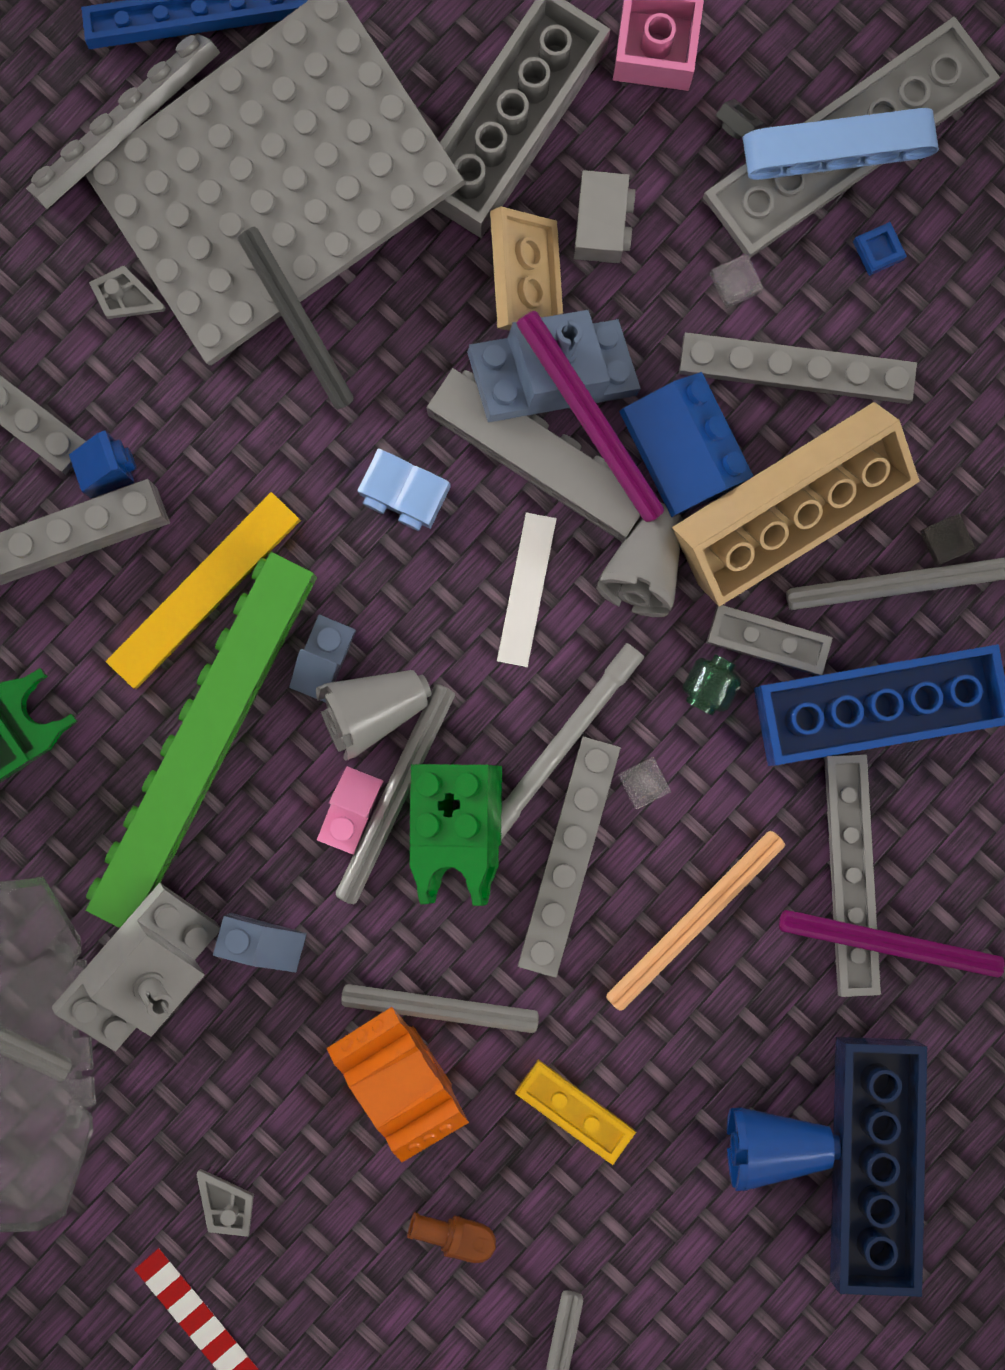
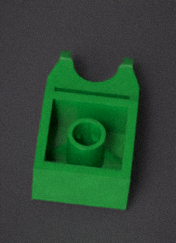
M41 668L24 678L0 683V783L52 750L62 734L78 722L72 714L59 721H52L47 724L36 723L29 716L27 711L29 695L41 681L48 677Z
M411 764L410 868L417 885L420 904L435 903L444 874L450 868H456L466 879L472 905H488L490 887L499 866L502 766ZM453 800L460 801V809L453 810Z

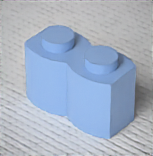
M377 449L359 486L358 493L365 498L362 504L381 514H384L386 508L400 514L399 522L419 531L422 525L431 529L451 485L447 480L429 471L414 466L386 451Z

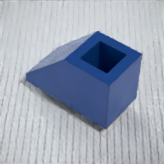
M106 430L97 433L69 454L81 491L89 498H94L135 483L131 471L137 470L130 449L128 447L124 448L121 440H115Z

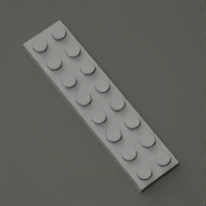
M954 16L804 123L917 108H930L933 110L936 127L994 86L999 81L1000 76ZM745 163L707 190L703 195V199L745 256L750 259L882 164L753 180L748 178L747 165Z

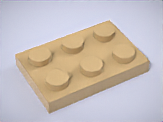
M502 206L491 210L497 328L510 331L513 322H517L531 311H536L541 318L563 314L557 221Z

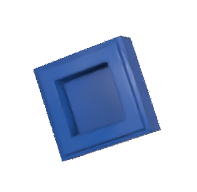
M891 222L859 235L853 240L854 246L869 276L904 261L907 257Z

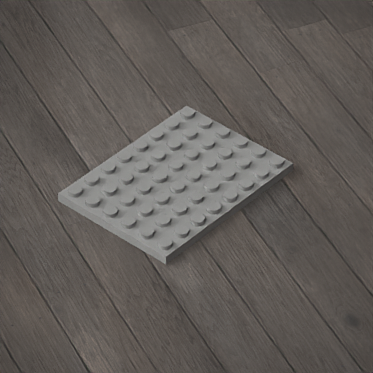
M308 0L134 130L86 174L87 179L203 360L210 366L281 316L238 241L240 233L251 227L258 228L299 302H301L467 184L347 0Z

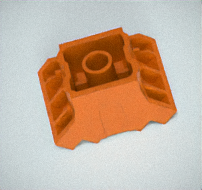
M390 1007L326 1048L333 1064L343 1074L352 1093L376 1129L385 1137L392 1153L401 1162L406 1161L469 1123L453 1093L452 1083L414 1026L409 1027L393 1007Z

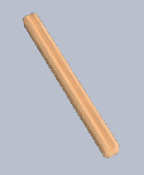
M768 831L607 993L608 1001L617 1010H624L785 847L784 841L775 832Z

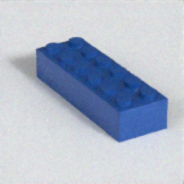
M999 644L773 683L754 688L768 766L1005 725V675Z

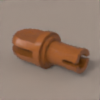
M416 1212L412 1215L407 1238L441 1246L445 1257L470 1263H483L492 1257L496 1249V1238L493 1231L482 1223L456 1215L452 1219L450 1218L448 1222L419 1215Z

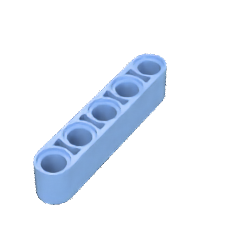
M917 108L762 128L751 131L742 137L748 178L753 180L917 160L929 157L939 150L934 114L930 108Z

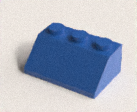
M702 372L673 381L619 411L671 518L717 500L754 477Z

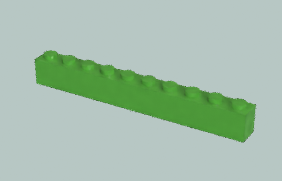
M270 552L267 559L261 558L258 561L251 577L255 580L249 594L243 593L237 601L233 614L237 615L235 622L230 630L225 628L219 636L215 646L219 653L212 665L207 663L202 669L197 680V685L201 687L195 699H188L184 704L178 720L182 721V724L176 736L170 734L166 739L160 752L164 759L158 771L152 770L142 786V791L146 794L140 806L134 805L125 818L123 827L127 828V831L120 843L115 841L106 855L105 863L109 864L102 879L97 877L93 881L87 892L86 899L90 900V903L85 911L118 928L126 922L153 889L161 883L317 579L313 572L273 552Z

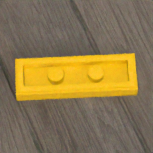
M539 1059L515 1091L517 1096L612 1165L636 1133L635 1129Z

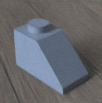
M229 913L223 916L213 956L250 966L296 973L307 933Z

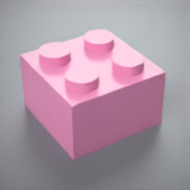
M624 0L613 81L689 91L695 70L704 0Z

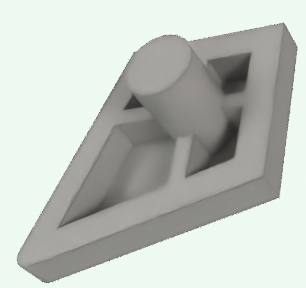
M125 266L89 282L107 319L164 312L166 309Z
M200 1169L197 1172V1180L208 1232L248 1237L250 1234L254 1193Z

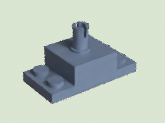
M589 310L541 318L596 403L637 396L641 388L619 319L592 323ZM517 322L512 323L507 338L469 344L467 353L488 423L570 408L517 327Z

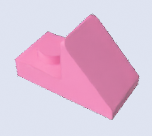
M347 766L329 801L331 805L317 841L354 855L384 781Z

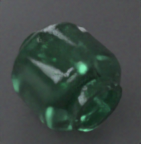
M717 654L714 655L712 660L698 658L682 686L683 691L688 695L685 701L712 716L715 711H727L742 683L740 677L733 672L736 664Z

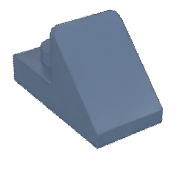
M318 615L305 648L299 651L289 688L317 699L316 687L324 683L336 681L356 629Z

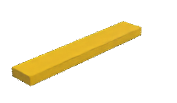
M270 492L105 662L133 689L137 690L254 570L258 561L261 558H265L301 520L280 499Z

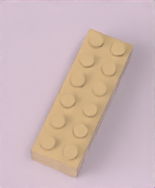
M873 402L673 526L672 529L701 589L720 607L919 483L920 481L900 420Z

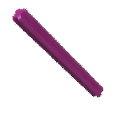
M536 311L525 314L517 321V327L642 519L646 522L657 519L664 512V507Z
M784 910L780 916L779 929L782 932L997 978L1001 977L1004 973L1005 960L1002 956Z

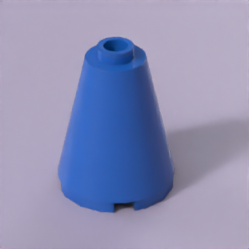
M742 1107L729 1109L727 1135H731L730 1148H727L730 1180L735 1191H747L833 1168L834 1160H840V1138L838 1135H833L829 1126Z

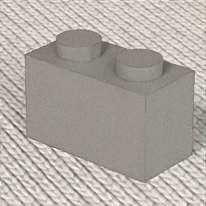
M582 171L574 259L620 263L622 252L630 251L632 227H625L626 213H633L635 203V189L628 188L630 174Z

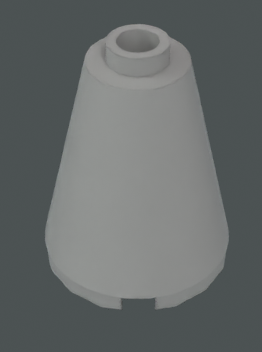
M661 503L664 507V512L657 519L646 522L642 517L639 518L599 576L596 586L601 596L612 604L620 607L621 601L634 605L631 612L649 617L667 616L669 610L671 611L675 599L681 546L672 527L683 521V518L680 515L671 518L665 503Z
M414 670L324 683L316 687L317 701L325 698L327 709L321 711L323 720L338 752L345 750L343 756L345 761L357 757L427 707V698L431 696V689L423 674L418 676Z

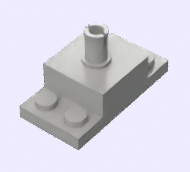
M159 883L52 1005L54 1014L115 1052L136 1028L152 1037L205 975L195 959L219 933L220 926L213 919Z

